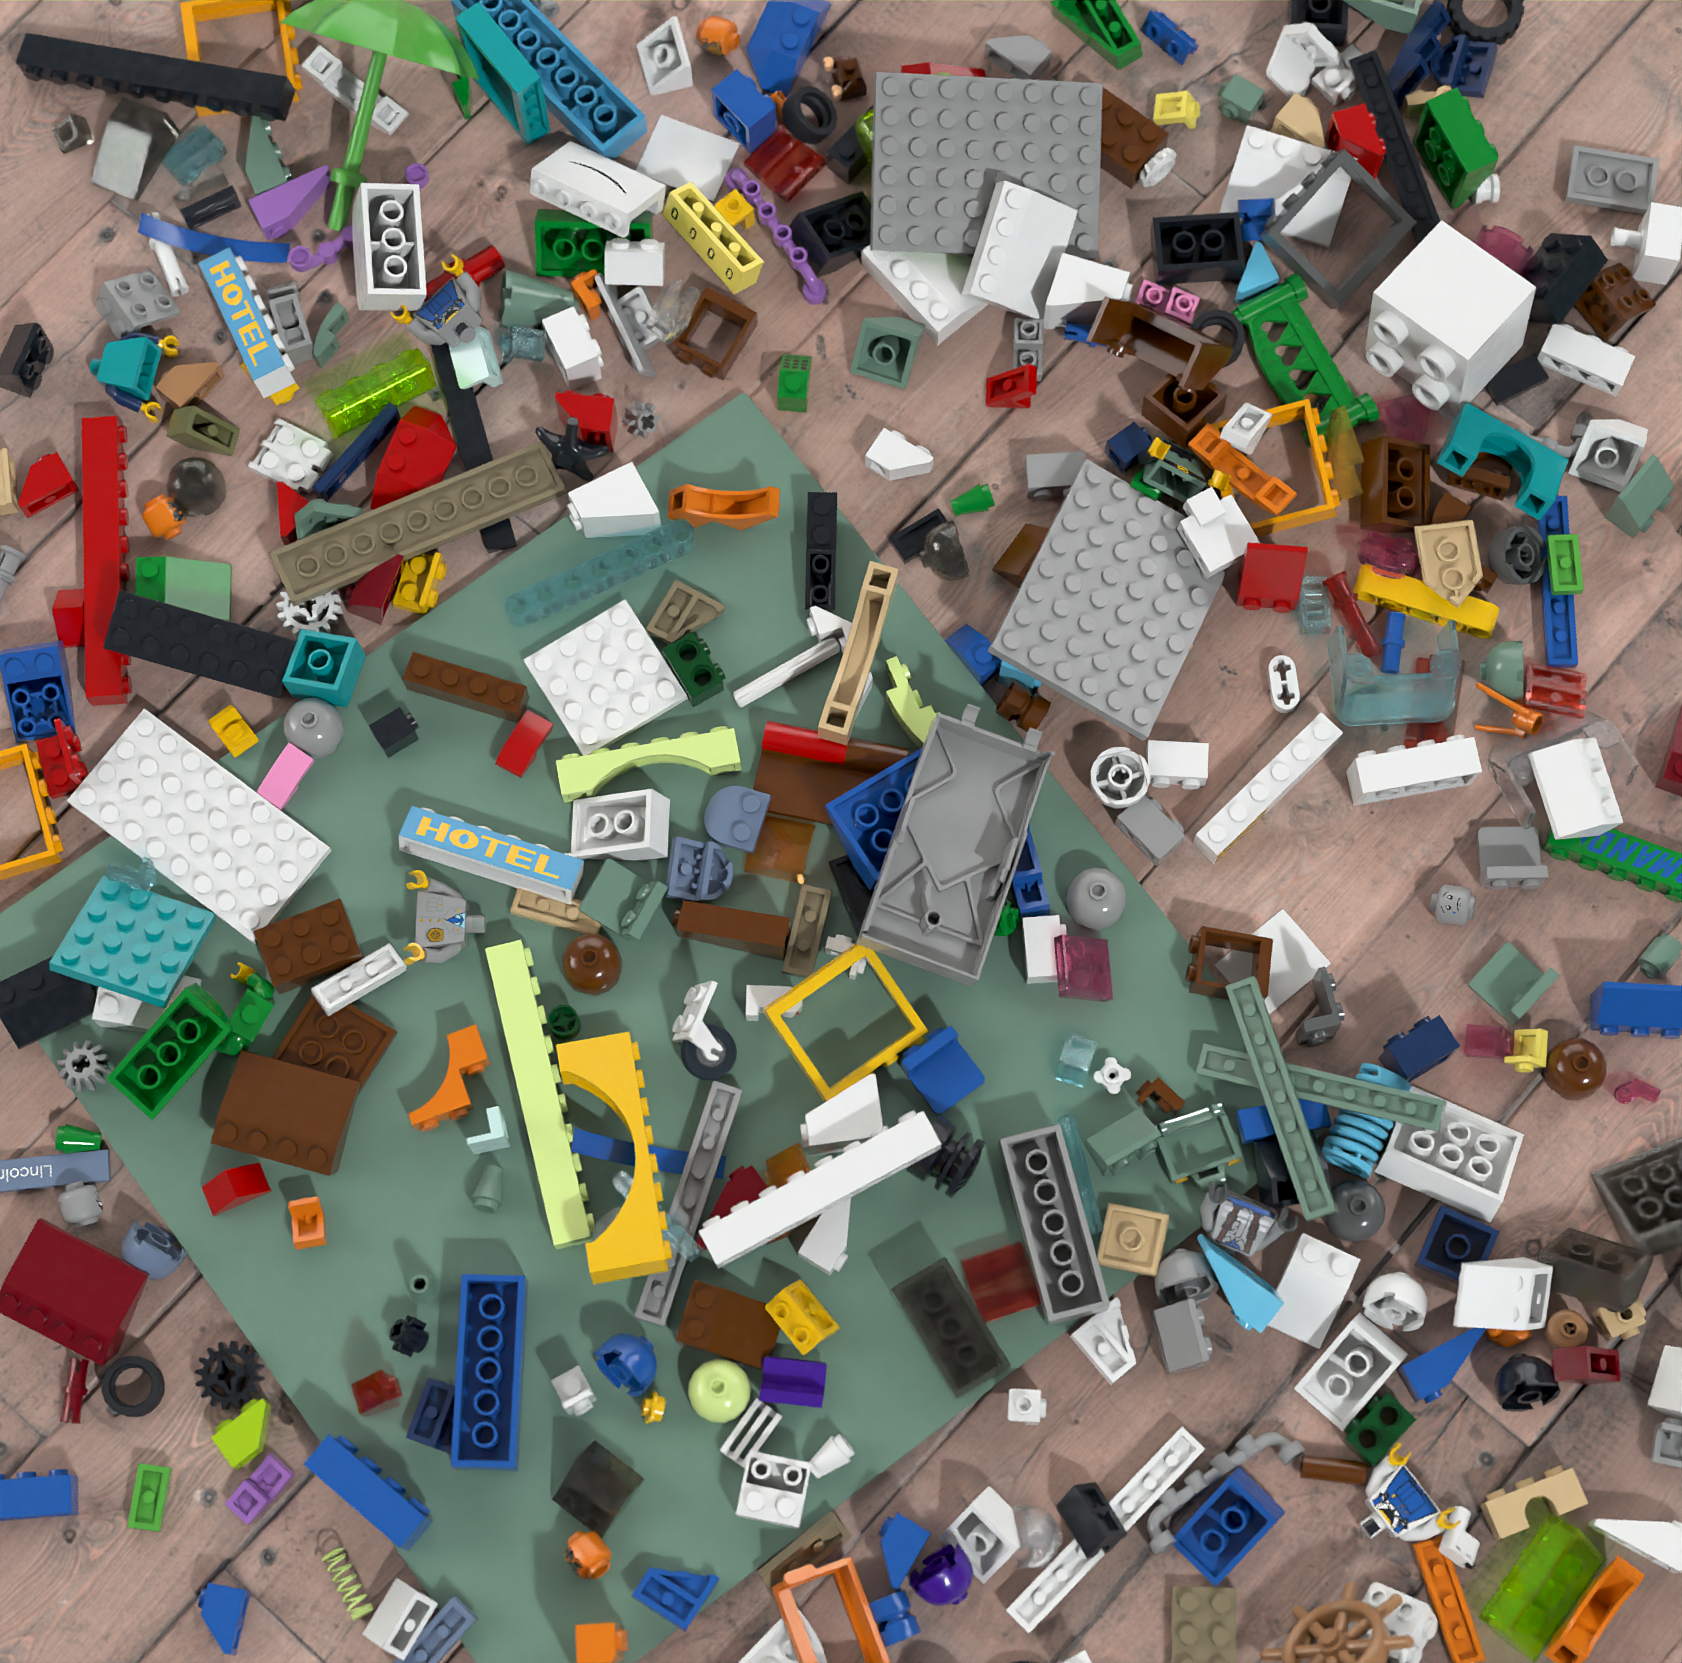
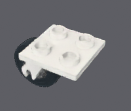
M713 980L695 985L694 988L691 987L684 1000V1004L687 1006L683 1016L679 1015L672 1028V1032L675 1033L672 1041L682 1043L681 1059L684 1067L690 1074L702 1080H714L726 1075L733 1067L737 1056L736 1044L730 1033L720 1026L705 1025L702 1021L718 984Z

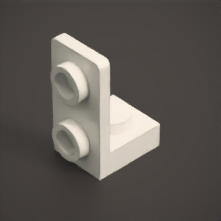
M579 1365L551 1380L562 1401L564 1410L569 1415L575 1413L576 1416H580L593 1408L592 1402L596 1401L597 1398Z

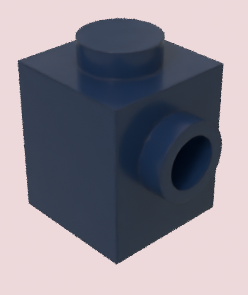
M1133 422L1106 441L1104 452L1123 474L1139 462V453L1152 444V438L1145 428H1139Z

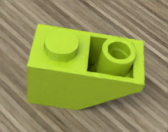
M255 1398L241 1408V1415L233 1421L231 1418H228L215 1428L217 1433L211 1437L231 1467L236 1470L241 1469L264 1451L271 1405L263 1398L259 1401Z

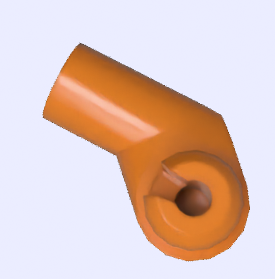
M1486 1328L1485 1335L1490 1341L1504 1348L1532 1338L1531 1330Z

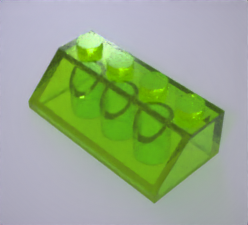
M419 348L401 352L396 359L388 363L377 364L370 372L361 377L355 376L348 379L345 385L335 390L329 389L324 391L314 402L333 439H336L374 420L389 402L399 407L437 388V384L428 359Z
M1550 1514L1539 1527L1537 1534L1530 1544L1521 1553L1520 1558L1509 1574L1504 1577L1490 1601L1485 1604L1478 1618L1494 1634L1535 1663L1604 1564L1606 1558L1580 1529Z

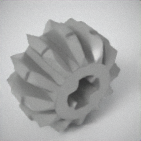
M86 1040L83 1046L75 1041L73 1042L74 1051L70 1052L66 1048L63 1049L62 1052L67 1058L58 1060L57 1064L64 1068L60 1070L58 1076L61 1079H66L64 1084L70 1089L75 1086L76 1091L82 1093L86 1086L91 1092L95 1091L96 1086L94 1082L96 1081L102 1085L105 1084L106 1080L101 1075L102 1073L108 1074L111 1072V1068L104 1065L110 1061V1057L107 1054H102L104 1048L98 1044L93 1047V1043L90 1040ZM86 1061L90 1064L89 1068H83L82 1071L78 1069L80 1065H85Z

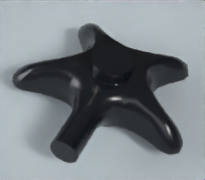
M573 417L567 419L565 435H558L543 427H537L535 433L538 439L550 451L552 455L550 458L556 469L567 470L584 481L591 482L594 479V475L589 470L586 461L606 455L609 452L607 446L586 443L577 437L579 421Z

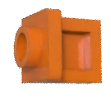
M304 1197L299 1200L289 1201L288 1208L292 1217L295 1249L326 1245L325 1213L319 1197Z

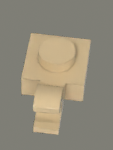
M1441 86L1435 94L1434 91L1424 92L1418 90L1406 95L1401 108L1403 117L1421 116L1426 101L1450 91L1451 86Z

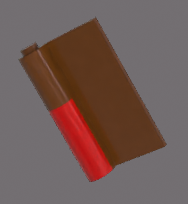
M767 721L753 790L771 795L772 798L767 813L833 826L825 805L909 756V748L853 737L849 738L848 745L846 746L818 738V730Z

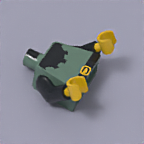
M1156 437L1153 443L1143 449L1138 455L1139 462L1145 465L1143 481L1184 503L1186 500L1210 487L1225 491L1231 478L1230 475L1218 470H1214L1212 476H1205L1197 457L1193 453L1179 447L1172 440H1160V438Z

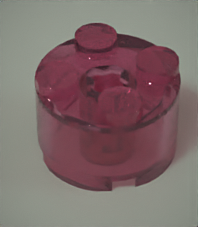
M1487 225L1482 226L1473 242L1520 276L1533 255V249L1530 245L1527 249L1522 245L1524 240L1522 237L1496 225L1493 226L1492 230H1488Z

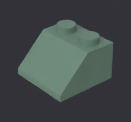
M1654 454L1650 456L1620 493L1605 516L1608 521L1631 538H1634L1639 531L1645 534L1655 521L1652 517L1657 509L1662 512L1673 499L1669 496V493L1673 489L1674 484L1658 457Z

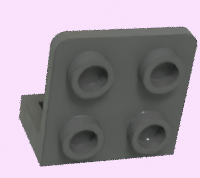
M1325 966L1318 968L1312 979L1321 1016L1301 1022L1295 1033L1298 1045L1307 1044V1047H1316L1324 1044L1325 1039L1335 1036L1342 1025L1341 1021L1344 1020L1342 1005L1340 1002L1336 1003L1333 991H1336L1334 976L1332 973H1327Z

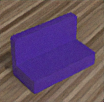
M766 1356L764 1358L759 1401L822 1408L827 1363Z

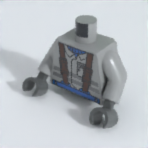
M1214 1181L1209 1182V1192L1200 1206L1203 1229L1207 1232L1209 1239L1219 1244V1247L1232 1257L1235 1256L1236 1251L1252 1256L1255 1251H1261L1286 1231L1296 1230L1299 1221L1298 1214L1294 1218H1287L1288 1208H1283L1280 1217L1277 1218L1278 1214L1273 1208L1228 1190L1227 1184H1224V1187L1218 1186V1189H1215Z

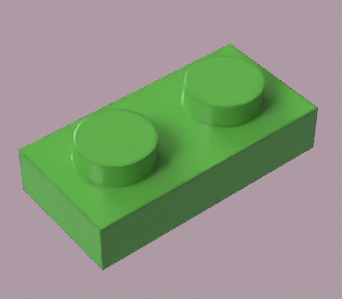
M1578 534L1548 535L1546 546L1551 595L1582 594L1584 588Z
M139 1463L128 1528L161 1532L172 1468Z

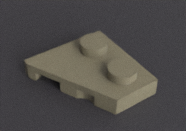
M675 579L648 624L646 632L670 645L697 631L723 614L726 610L725 605Z

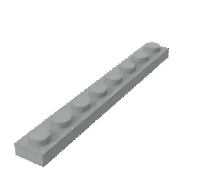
M716 1081L712 1083L667 1218L668 1230H663L664 1241L670 1240L673 1259L667 1260L669 1271L648 1275L634 1316L636 1319L664 1328L666 1326L743 1094L742 1089Z

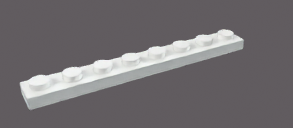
M1183 1427L1170 1438L1109 1502L1126 1531L1205 1450ZM1074 1539L1006 1609V1612L1029 1634L1103 1557V1550L1101 1549L1093 1558L1087 1559L1076 1539Z

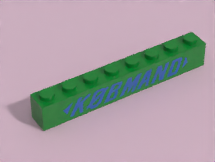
M1550 826L1543 851L1549 852L1552 858L1560 861L1568 859L1577 862L1578 866L1588 871L1599 870L1607 873V876L1615 881L1623 882L1627 880L1635 883L1636 887L1643 891L1653 892L1655 890L1665 894V897L1671 901L1682 902V853L1615 829H1611L1599 836L1555 840Z

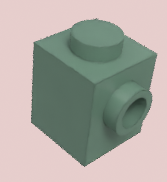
M1235 74L1230 83L1225 81L1217 96L1220 97L1218 109L1226 117L1237 119L1248 125L1262 104L1265 90Z

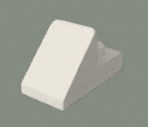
M1245 402L1223 427L1220 438L1228 441L1232 447L1251 455L1264 433L1272 414Z

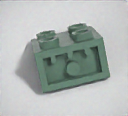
M609 858L602 865L578 910L627 941L639 940L668 887L659 881L647 882Z
M1506 942L1468 983V987L1511 1026H1514L1560 975L1551 967L1544 974L1512 944Z

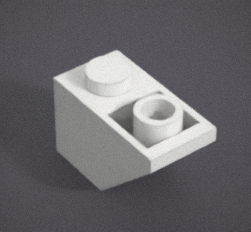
M883 428L865 455V466L891 481L930 473L933 469L934 457L923 446H914L907 442L905 436L898 431L893 430L891 432Z

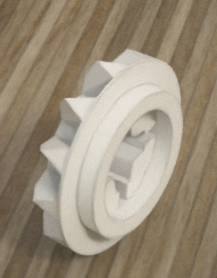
M1169 148L1158 152L1140 172L1138 182L1143 187L1154 186L1159 183L1173 168L1176 153Z

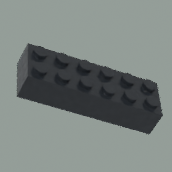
M119 590L103 648L275 698H282L285 687L282 680L297 640Z

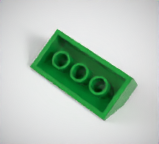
M538 209L534 221L536 276L576 277L578 274L589 272L592 269H595L597 273L605 275L607 241H612V239L623 237L566 210ZM643 211L630 222L629 234L625 237L629 242L653 239L652 212Z
M197 983L185 987L106 1079L151 1120H154L232 1031L233 1027L220 1004Z

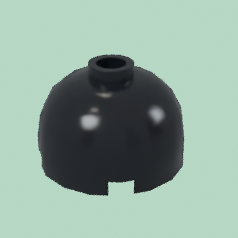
M1524 1353L1511 1356L1498 1370L1494 1381L1499 1405L1502 1406L1503 1410L1511 1412L1532 1410L1533 1406L1530 1403L1540 1400L1544 1406L1557 1398L1561 1392L1558 1382L1555 1381L1551 1366L1541 1358L1527 1356Z

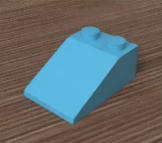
M1200 1233L1197 1240L1232 1307L1230 1312L1236 1316L1235 1320L1248 1331L1254 1328L1262 1333L1283 1306V1300L1272 1285Z

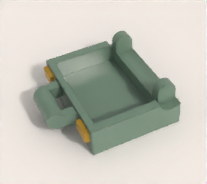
M1215 1103L1209 1107L1155 1125L1161 1133V1137L1157 1142V1148L1171 1184L1185 1182L1190 1177L1201 1191L1208 1190L1210 1181L1215 1182V1187L1225 1184L1224 1165L1231 1166L1239 1163L1243 1157L1222 1103ZM1217 1168L1218 1173L1200 1179L1199 1174Z

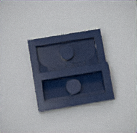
M428 1377L407 1432V1439L448 1454L452 1453L455 1386Z

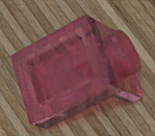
M1467 1024L1464 1055L1466 1057L1498 1059L1504 1063V1056H1509V1054L1513 1053L1514 1039L1511 1033L1503 1026Z

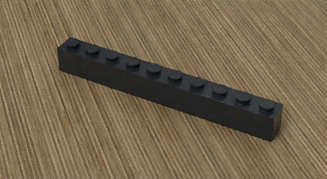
M32 33L25 34L15 62L24 73V76L33 81L43 79L61 86L72 84L85 90L95 88L114 95L118 92L129 94L137 99H143L144 97L154 98L161 103H169L171 101L181 103L189 108H195L196 106L206 107L214 112L229 111L242 117L253 115L266 121H275V119L286 121L296 92L287 76Z

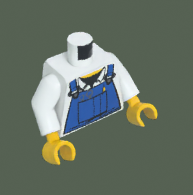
M1402 1443L1394 1445L1390 1455L1386 1456L1372 1470L1366 1487L1368 1498L1364 1503L1372 1514L1360 1522L1359 1525L1370 1539L1385 1529L1391 1538L1399 1537L1404 1541L1427 1540L1443 1532L1445 1529H1453L1461 1523V1520L1451 1523L1447 1518V1514L1454 1511L1455 1508H1448L1441 1513L1404 1465L1410 1458L1411 1451L1406 1457H1400L1396 1450Z

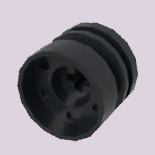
M939 1115L931 1126L941 1142V1149L908 1166L906 1172L923 1182L933 1172L937 1173L938 1177L934 1189L939 1190L946 1180L950 1181L945 1195L952 1199L967 1184L977 1168L985 1142L978 1138L971 1149L966 1148L972 1134L967 1132L956 1142L953 1140V1137L956 1133L957 1125Z

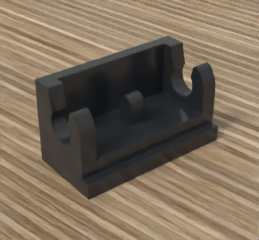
M1096 1482L1074 1485L1056 1505L1057 1510L1087 1559L1096 1556L1101 1549L1104 1554L1108 1553L1128 1534Z

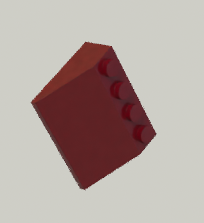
M40 1218L37 1220L0 1289V1313L103 1366L119 1352L149 1273Z

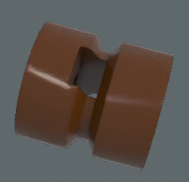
M1014 680L1000 699L995 713L1008 721L1015 719L1016 726L1028 732L1030 727L1038 728L1046 716L1051 702L1037 693L1030 695L1028 687Z

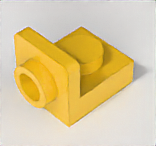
M736 189L714 206L732 227L740 223L747 230L755 224L754 208Z
M233 705L227 706L208 720L212 729L234 758L259 741Z

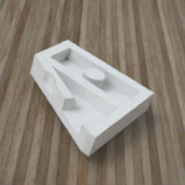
M1117 1297L1110 1302V1307L1107 1311L1094 1315L1070 1336L1110 1385L1136 1364L1133 1349L1128 1341L1127 1326L1124 1325L1120 1311V1300Z

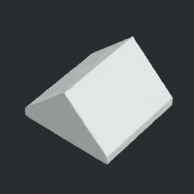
M672 16L636 45L650 95H658L693 86L691 65L677 17Z

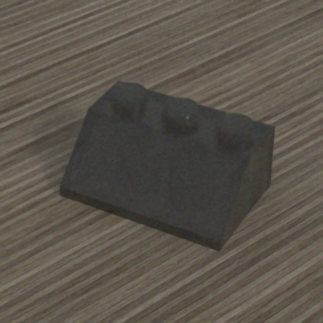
M1567 1228L1538 1252V1262L1553 1267L1551 1292L1565 1294L1577 1298L1580 1302L1592 1303L1605 1307L1608 1311L1623 1313L1637 1301L1654 1260V1254L1572 1228Z

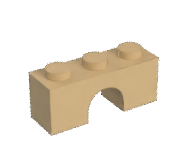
M1562 1465L1544 1471L1546 1478L1534 1482L1533 1477L1515 1483L1517 1490L1507 1494L1503 1488L1487 1494L1486 1498L1488 1501L1479 1505L1494 1540L1502 1539L1530 1527L1525 1516V1507L1532 1498L1544 1501L1553 1517L1587 1505L1588 1501L1573 1467L1563 1470Z

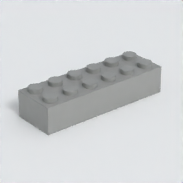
M1060 1124L1000 1139L998 1144L1047 1326L1107 1311L1110 1307L1109 1299Z

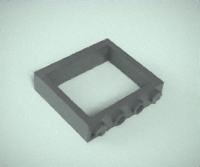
M1345 149L1335 153L1331 151L1320 161L1322 167L1316 174L1311 172L1301 182L1303 188L1297 195L1292 193L1283 202L1282 206L1284 209L1278 216L1273 214L1267 220V223L1263 226L1265 230L1259 236L1331 309L1341 307L1416 223ZM1341 167L1394 220V223L1334 288L1280 232L1334 172Z

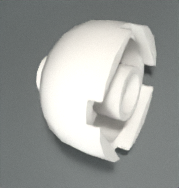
M1112 747L1102 752L1093 763L1090 771V786L1095 797L1105 806L1114 809H1123L1138 803L1146 794L1150 783V768L1145 758L1140 754L1137 755L1135 752L1130 751L1131 749Z
M1395 1272L1382 1275L1374 1280L1367 1289L1363 1302V1307H1365L1364 1314L1371 1321L1384 1328L1393 1329V1323L1404 1326L1403 1331L1416 1330L1424 1324L1427 1297L1422 1286L1406 1273Z

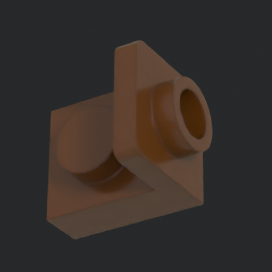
M1159 1077L1153 1083L1147 1080L1136 1092L1139 1098L1135 1104L1139 1108L1152 1095L1156 1098L1154 1100L1155 1105L1166 1114L1170 1111L1175 1116L1185 1104V1101Z

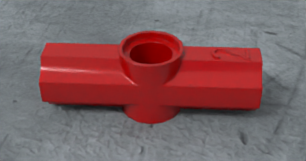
M493 245L488 246L466 260L460 258L463 261L462 270L464 273H469L478 287L482 281L506 268L500 253ZM455 261L449 264L450 268L455 265ZM444 270L443 274L426 283L427 295L424 299L425 303L452 277L457 279V276Z

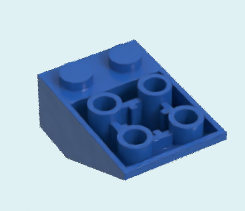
M63 640L9 648L0 652V669L16 742L57 735L54 720L58 718L66 726L70 725L73 733H76L70 675Z

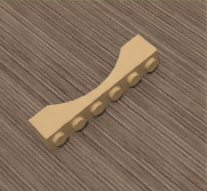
M872 561L869 562L845 650L818 725V738L848 745L898 584L899 569Z

